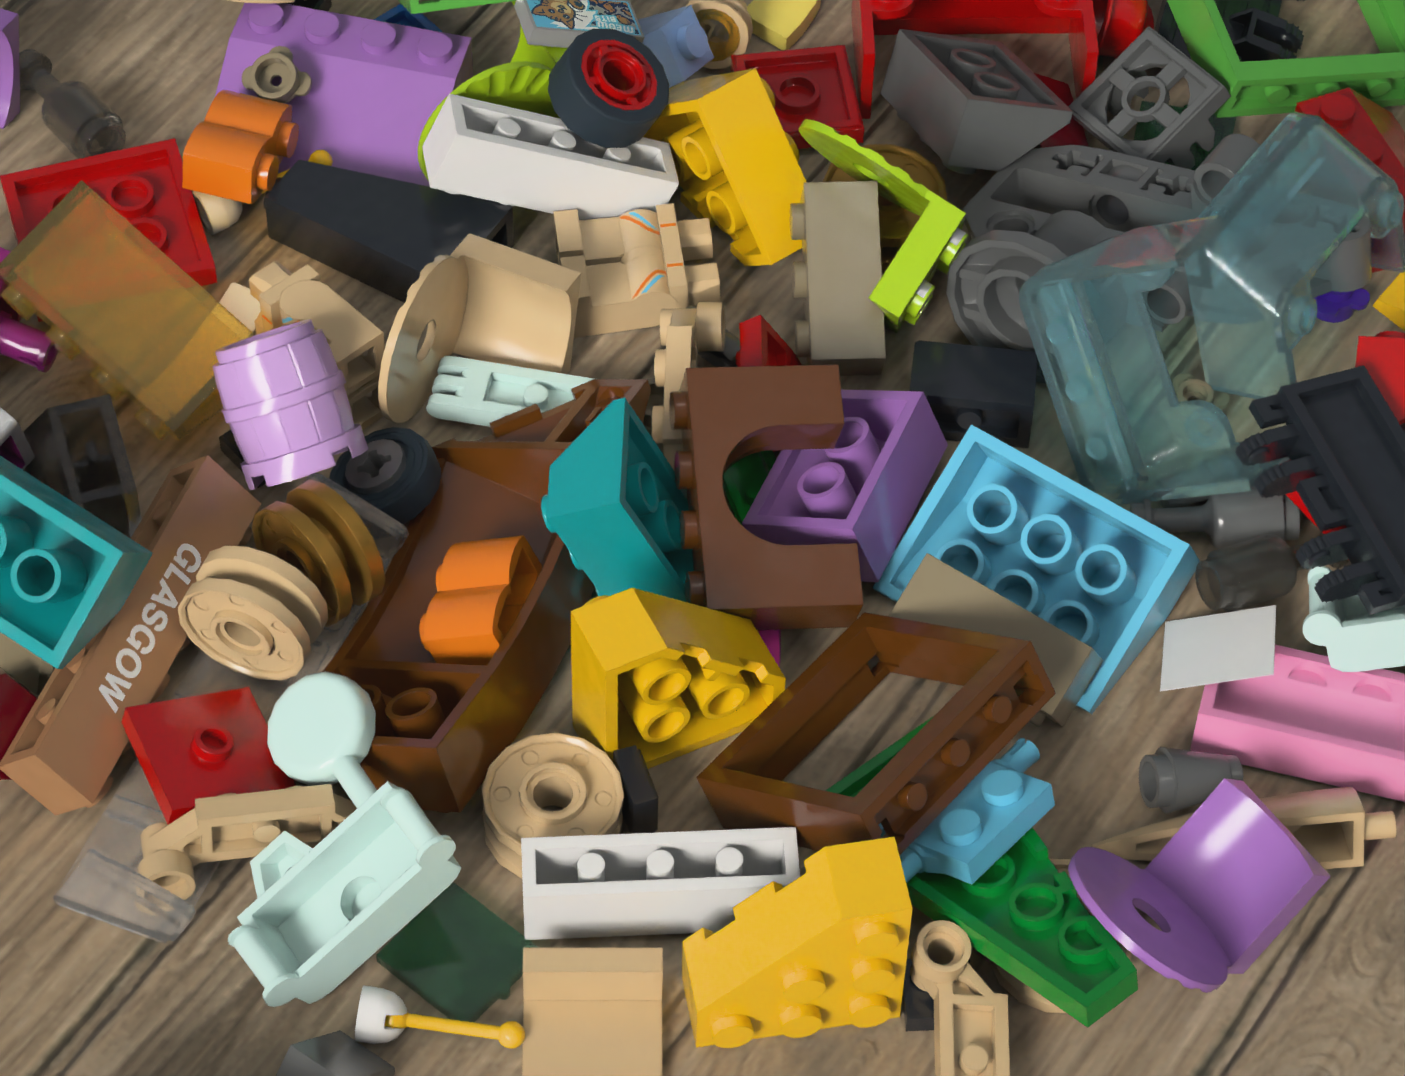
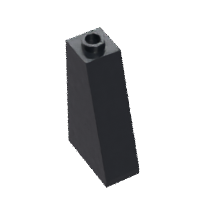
M298 160L282 178L276 179L271 191H266L263 205L266 210L269 238L404 303L406 302L409 288L419 279L421 270L427 264L434 262L435 257L439 255L450 256L469 233L510 248L514 247L513 206L462 194H450L443 190L430 188L429 186Z

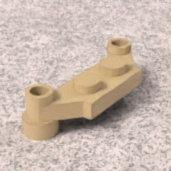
M698 302L697 308L661 309L660 340L661 345L666 346V349L655 350L654 375L656 387H664V406H653L652 438L655 443H663L664 456L673 470L676 451H683L681 430L671 429L669 416L670 393L680 390L686 368H697L698 351H724V302Z
M332 784L292 786L286 789L243 794L226 793L216 797L195 799V808L169 825L167 822L155 823L142 831L140 839L143 859L138 865L141 895L147 902L155 905L165 906L180 903L189 898L195 890L193 866L204 862L256 857L284 830L311 848H314L357 808L351 800L334 794Z
M945 920L928 923L921 929L913 944L910 975L913 983L919 989L928 992L934 1000L935 1076H1010L1008 994L993 993L968 963L971 955V942L967 933L960 926Z

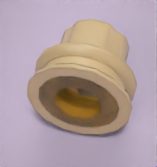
M690 0L686 4V6L692 5L699 24L707 35L708 44L714 56L703 67L708 69L727 68L731 65V55H740L746 52L751 40L753 26L744 0ZM713 19L719 21V23L715 25L710 20Z

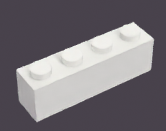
M454 94L447 96L422 146L430 188L443 190L450 194H462L499 202L503 205L519 206L553 214V211L577 209L579 220L619 217L627 211L636 209H647L656 212V205L668 204L679 185L670 145L667 142L642 137L641 140L625 148H604L579 137L568 129L560 118Z
M796 827L521 838L525 940L685 934L695 933L701 928L717 932L735 920L733 907L772 881L782 884L784 888L800 877Z

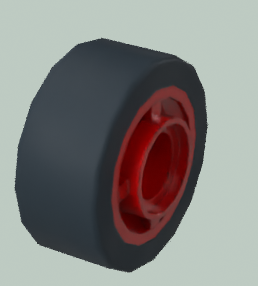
M591 29L578 35L558 60L549 74L548 93L554 111L567 128L579 137L604 148H625L641 140L660 117L668 104L669 82L663 65L653 52L636 38L615 29Z

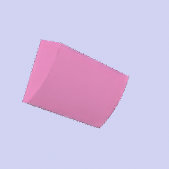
M1275 645L1274 675L1205 685L1190 750L1236 755L1242 765L1338 787L1352 786L1359 792L1405 802V674L1386 669L1342 672L1330 667L1328 656Z

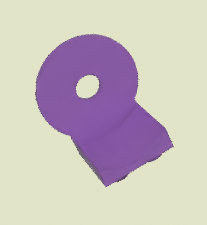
M1225 778L1145 869H1140L1111 852L1094 847L1079 849L1072 856L1068 865L1070 879L1078 895L1095 918L1117 941L1138 959L1164 977L1176 979L1186 988H1197L1206 993L1218 989L1226 981L1228 974H1244L1331 877L1242 780ZM1135 907L1150 916L1162 931L1149 924L1137 912Z

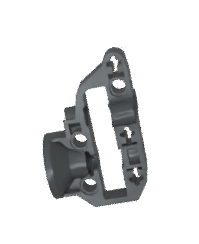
M1243 134L1225 136L1196 171L1087 146L1064 145L1035 148L1003 170L997 171L963 208V211L966 213L964 223L972 239L961 250L949 267L946 294L954 320L971 345L1036 352L1038 354L1036 382L1058 384L1080 376L1123 322L1163 332L1169 324L1179 323L1185 316L1235 321L1256 320L1330 291L1349 292L1363 288L1370 282L1372 277L1371 224L1364 214L1355 210L1317 199L1270 189L1266 153L1260 144Z

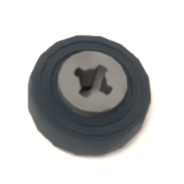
M390 427L364 436L368 450L363 454L352 458L349 448L348 451L342 453L330 472L328 486L340 494L357 512L369 532L373 533L395 529L414 519L430 504L440 485L441 467L428 441L411 429Z

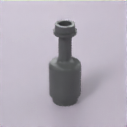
M1255 485L1215 487L1211 489L1208 501L1203 506L1152 508L1150 499H1143L1141 503H1130L1131 513L1168 533L1205 532L1210 537L1212 546L1221 550L1283 547L1284 541L1299 539V508L1285 494L1275 495L1272 498H1262Z

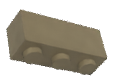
M877 181L804 182L800 203L790 204L791 240H802L803 261L793 262L792 266L793 297L804 298L805 320L795 321L796 357H807V365H838L840 376L881 375L886 359L884 312L868 299L882 277Z
M928 553L889 614V617L1030 640L1056 693L1029 721L1038 727L1041 726L1045 717L1064 727L1103 662V659L1092 647Z

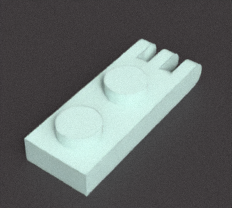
M444 356L441 358L437 372L439 375L435 377L432 386L433 394L429 397L426 411L429 415L438 419L490 427V422L533 404H537L541 413L572 401L574 398L571 389L594 378L456 356Z

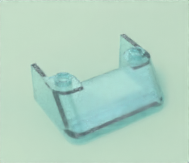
M1299 112L1289 113L1195 219L1188 231L1184 245V265L1205 382L1213 390L1252 399H1260L1277 394L1281 386L1297 383L1292 350L1304 335L1311 332L1317 318V303L1312 298L1310 280L1364 215L1371 224L1372 267L1401 273L1405 272V234L1402 219L1404 197L1399 193L1396 182L1319 116Z
M1220 215L1134 228L1041 268L1025 281L1020 289V308L1079 481L1082 486L1117 505L1141 503L1143 499H1150L1151 502L1252 491L1255 488L1253 483H1255L1258 475L1263 473L1264 470L1279 464L1283 459L1262 464L1257 463L1254 466H1243L1235 453L1236 447L1241 442H1236L1230 422L1221 409L1203 400L1178 402L1142 293L1162 287L1173 276L1176 267H1179L1221 230L1224 225Z

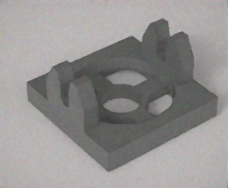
M1148 26L1068 107L1073 111L1072 118L1111 151L1165 163L1168 160L1174 166L1191 170L1195 166L1194 155L1190 151L1191 145L1195 142L1208 152L1214 147L1215 130L1208 119L1231 96L1223 84ZM1153 67L1163 68L1155 77L1148 76L1145 70ZM1184 76L1188 81L1190 98L1187 108L1179 114L1168 105L1170 100L1169 90ZM1149 87L1160 89L1159 100L1152 108L1145 111L1131 109V101L1135 94L1144 99L1149 93ZM1108 111L1112 115H1116L1109 123L1107 118ZM1156 120L1166 128L1158 137L1146 141L1128 140L1123 137L1137 122Z

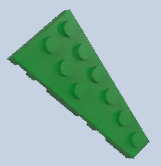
M933 717L825 791L855 797ZM1033 827L972 885L946 874L928 873L925 871L917 873L906 883L912 906L934 921L945 920L960 926L967 933L971 947L1087 1028L1138 990L1137 969L1113 936L1095 916H1091L1078 899L1077 891L1065 871L1059 873L1048 858V848Z

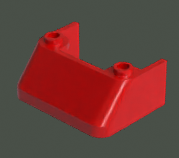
M852 0L851 17L857 99L862 119H871L875 66L874 35H898L899 29L944 35L1068 33L1076 98L1095 80L1099 48L1093 0Z

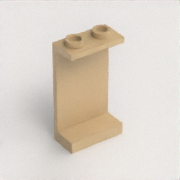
M523 948V1028L525 1030V1039L523 1042L522 1076H662L663 948Z

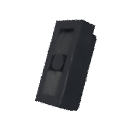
M919 340L914 344L909 391L924 392L945 440L961 441L970 425H973L1011 447L1029 448L1035 402L1038 354L1033 351Z

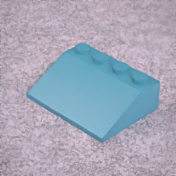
M970 425L894 551L879 582L874 584L873 589L897 603L925 555L928 553L1092 647L1103 659V662L1076 706L1093 714L1167 619L1201 561L1190 544L979 428Z

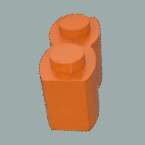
M226 89L221 90L212 101L204 121L195 127L183 152L182 188L247 204L255 203L263 190L271 191L277 179L279 164L284 157H292L298 142L299 125L292 122V105Z
M524 535L454 543L448 549L443 563L436 572L437 593L430 601L426 613L421 617L419 625L421 642L424 648L431 653L436 663L488 665L515 622L542 570L540 561Z

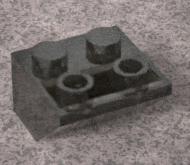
M110 394L47 408L23 431L35 455V458L23 471L131 539L142 517L137 488Z

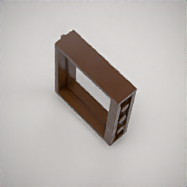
M864 612L696 778L725 829L796 827L798 847L819 851L825 846L895 837L900 856L1056 693L1030 640ZM876 654L879 662L870 670L867 662ZM890 672L963 686L855 797L782 781ZM880 823L886 832V834L883 837H881L882 831L879 827Z

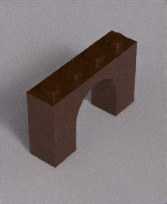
M795 365L686 368L680 390L672 391L669 400L671 429L681 430L683 451H676L675 483L677 489H687L688 510L681 511L680 541L683 550L692 549L694 571H687L685 576L686 602L750 619L756 630L850 627L856 621L864 605L857 543L782 545L763 540L745 529L733 516L725 500L722 480L723 475L734 463L756 452L834 449L845 424L839 366Z

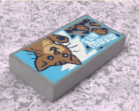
M516 0L514 5L529 45L568 48L578 35L591 29H615L633 36L641 43H643L645 38L630 0Z

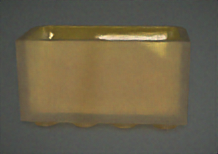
M82 180L0 263V279L8 286L0 296L25 320L28 321L35 313L51 328L44 335L68 359L72 361L80 353L90 362L95 369L89 376L111 398L117 401L125 394L140 408L134 417L158 440L162 441L170 434L173 438L180 441L222 411L223 405L212 367L218 363L215 351L255 334Z

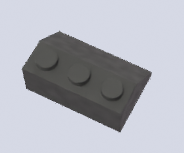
M899 29L880 92L895 108L897 116L908 122L920 135V141L930 146L942 159V164L946 168L962 174H974L977 169L1003 170L1069 124L1073 111L1002 42Z

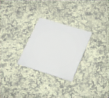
M1276 605L1165 622L1160 692L1274 675Z

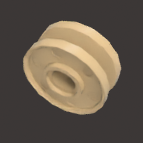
M223 546L210 551L196 574L197 582L191 584L178 606L180 625L190 640L210 658L235 672L257 679L279 681L296 676L311 653L310 644L316 641L329 619L327 602L317 586L296 567L267 552L245 546Z
M561 733L528 736L506 747L488 768L482 787L484 807L482 821L486 845L501 866L521 879V838L621 834L624 793L620 772L606 752L584 738ZM555 805L564 809L551 812L542 808Z

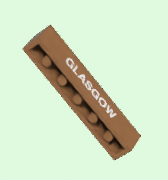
M209 455L170 470L131 537L132 540L153 554L118 614L63 669H54L0 762V770L55 816L82 807L90 808L107 794L113 783V777L110 773L121 754L132 747L121 723L125 707L148 704L156 700L169 684L170 674L167 672L177 654L191 643L190 638L180 625L179 604L191 584L197 582L196 574L210 551L223 546H245L252 535V528L249 526L262 503Z

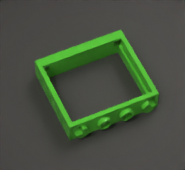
M1167 0L1192 61L1223 84L1231 96L1214 113L1216 118L1295 113L1297 102L1345 88L1353 89L1381 107L1405 105V0H1357L1380 53L1240 62L1214 0Z

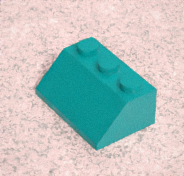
M624 397L613 400L550 465L548 494L543 495L541 500V510L545 525L551 533L558 534L568 548L574 566L578 570H584L594 584L598 596H611L633 587L686 602V572L694 571L692 549L683 550L680 541L681 511L688 510L687 489L676 488L673 468L627 399Z
M0 456V632L56 669H63L122 609L153 553Z

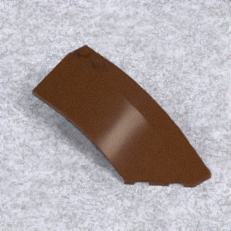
M593 379L571 389L574 398L572 401L541 413L537 404H533L490 422L489 424L493 432L491 435L476 441H457L455 438H452L432 447L441 467L439 488L430 504L414 519L410 520L385 573L382 593L369 601L362 616L333 659L322 671L346 676L355 681L369 694L376 712L375 735L369 752L360 765L377 790L389 781L397 787L408 790L422 810L440 813H461L485 780L489 766L506 747L512 744L549 686L571 643L570 611L582 607L588 602L595 588L584 570H578L574 566L569 550L558 534L551 533L545 525L541 510V500L543 495L548 494L550 465L613 400L625 397L643 423L651 392L648 379ZM524 535L540 561L542 570L515 622L488 665L436 663L431 653L424 648L421 642L419 625L421 617L426 613L430 601L437 593L436 572L443 563L448 549L454 543Z

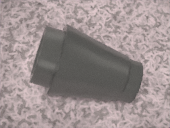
M1160 747L1156 750L1155 754L1145 755L1139 766V787L1144 803L1149 808H1160L1164 813H1171L1202 804L1224 778L1243 781L1242 765L1236 755Z

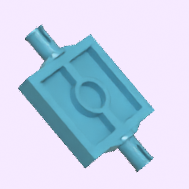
M1020 738L1001 758L990 761L900 855L906 883L917 873L925 871L928 873L946 874L972 885L1055 806L1052 785L1024 774L1029 767L1040 759L1039 750L1033 742L1027 740L1025 743V738ZM880 823L879 827L882 831L881 837H883L886 834V832Z

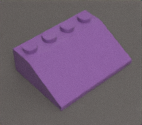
M244 3L229 38L215 96L221 90L226 89L258 97L254 91L247 90L243 86L242 73L247 67L252 66L256 59L269 53L276 46L288 48L293 54L292 62L300 72H306L312 80V88L306 96H296L287 103L292 105V122L299 125V136L294 154L291 158H283L279 164L278 173L290 169L298 160L308 161L310 155L316 150H325L332 157V167L429 186V181L422 173L418 162L417 150L419 139L426 122L442 100L459 85L473 77L471 37L285 3ZM280 76L272 79V85L278 86L282 82Z

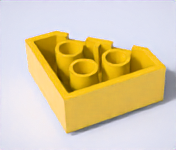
M756 68L685 80L670 87L667 106L643 136L644 138L669 143L679 185L685 190L681 192L680 201L698 219L709 218L710 228L717 225L734 240V242L730 243V252L745 267L772 265L802 248V240H791L790 204L800 203L803 184L807 182L798 163L800 155L797 145L792 137L784 132L774 110V94L768 83L759 76Z
M633 587L611 596L602 595L586 602L582 607L570 611L572 726L579 738H584L606 752L612 762L614 750L636 745L637 749L641 750L646 766L649 769L743 732L785 690L786 678L750 619Z
M895 837L825 846L804 860L806 873L784 888L782 884L772 881L733 907L734 921L714 934L711 930L701 928L682 941V981L696 1048L716 1045L720 1048H735L748 1043L752 1039L778 1035L802 1038L810 1036L820 1029L851 1024L860 1028H868L880 1025L888 1019L900 1017L913 908Z

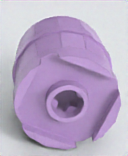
M311 319L271 329L215 351L218 363L212 367L223 405L221 410L226 423L230 425L236 444L243 456L244 462L240 463L249 490L256 489L264 479L267 487L333 467L336 465L333 455L348 451V447L352 458L368 450L361 425L359 423L354 424L351 407L344 387L346 381L343 372L337 367L322 329L315 330Z

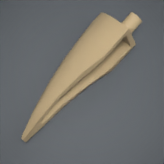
M1352 786L1260 798L1266 807L1324 869L1364 866V840L1396 837L1394 812L1365 813L1360 798ZM1193 813L1143 826L1094 843L1091 847L1106 850L1127 860L1152 861Z

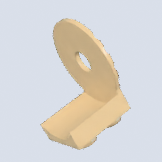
M470 233L450 256L439 255L435 257L434 262L427 264L421 270L419 279L409 288L406 302L399 308L386 342L378 382V402L383 417L396 423H403L411 419L422 408L432 392L435 377L439 375L437 370L441 358L450 356L452 353L475 360L568 374L571 368L581 272ZM428 324L427 334L424 343L417 354L419 339L424 328Z

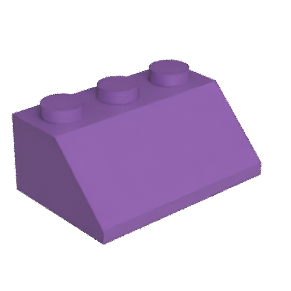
M841 389L845 424L835 448L781 450L742 525L755 536L775 544L817 545L857 543L861 581L879 582L948 444L924 392Z

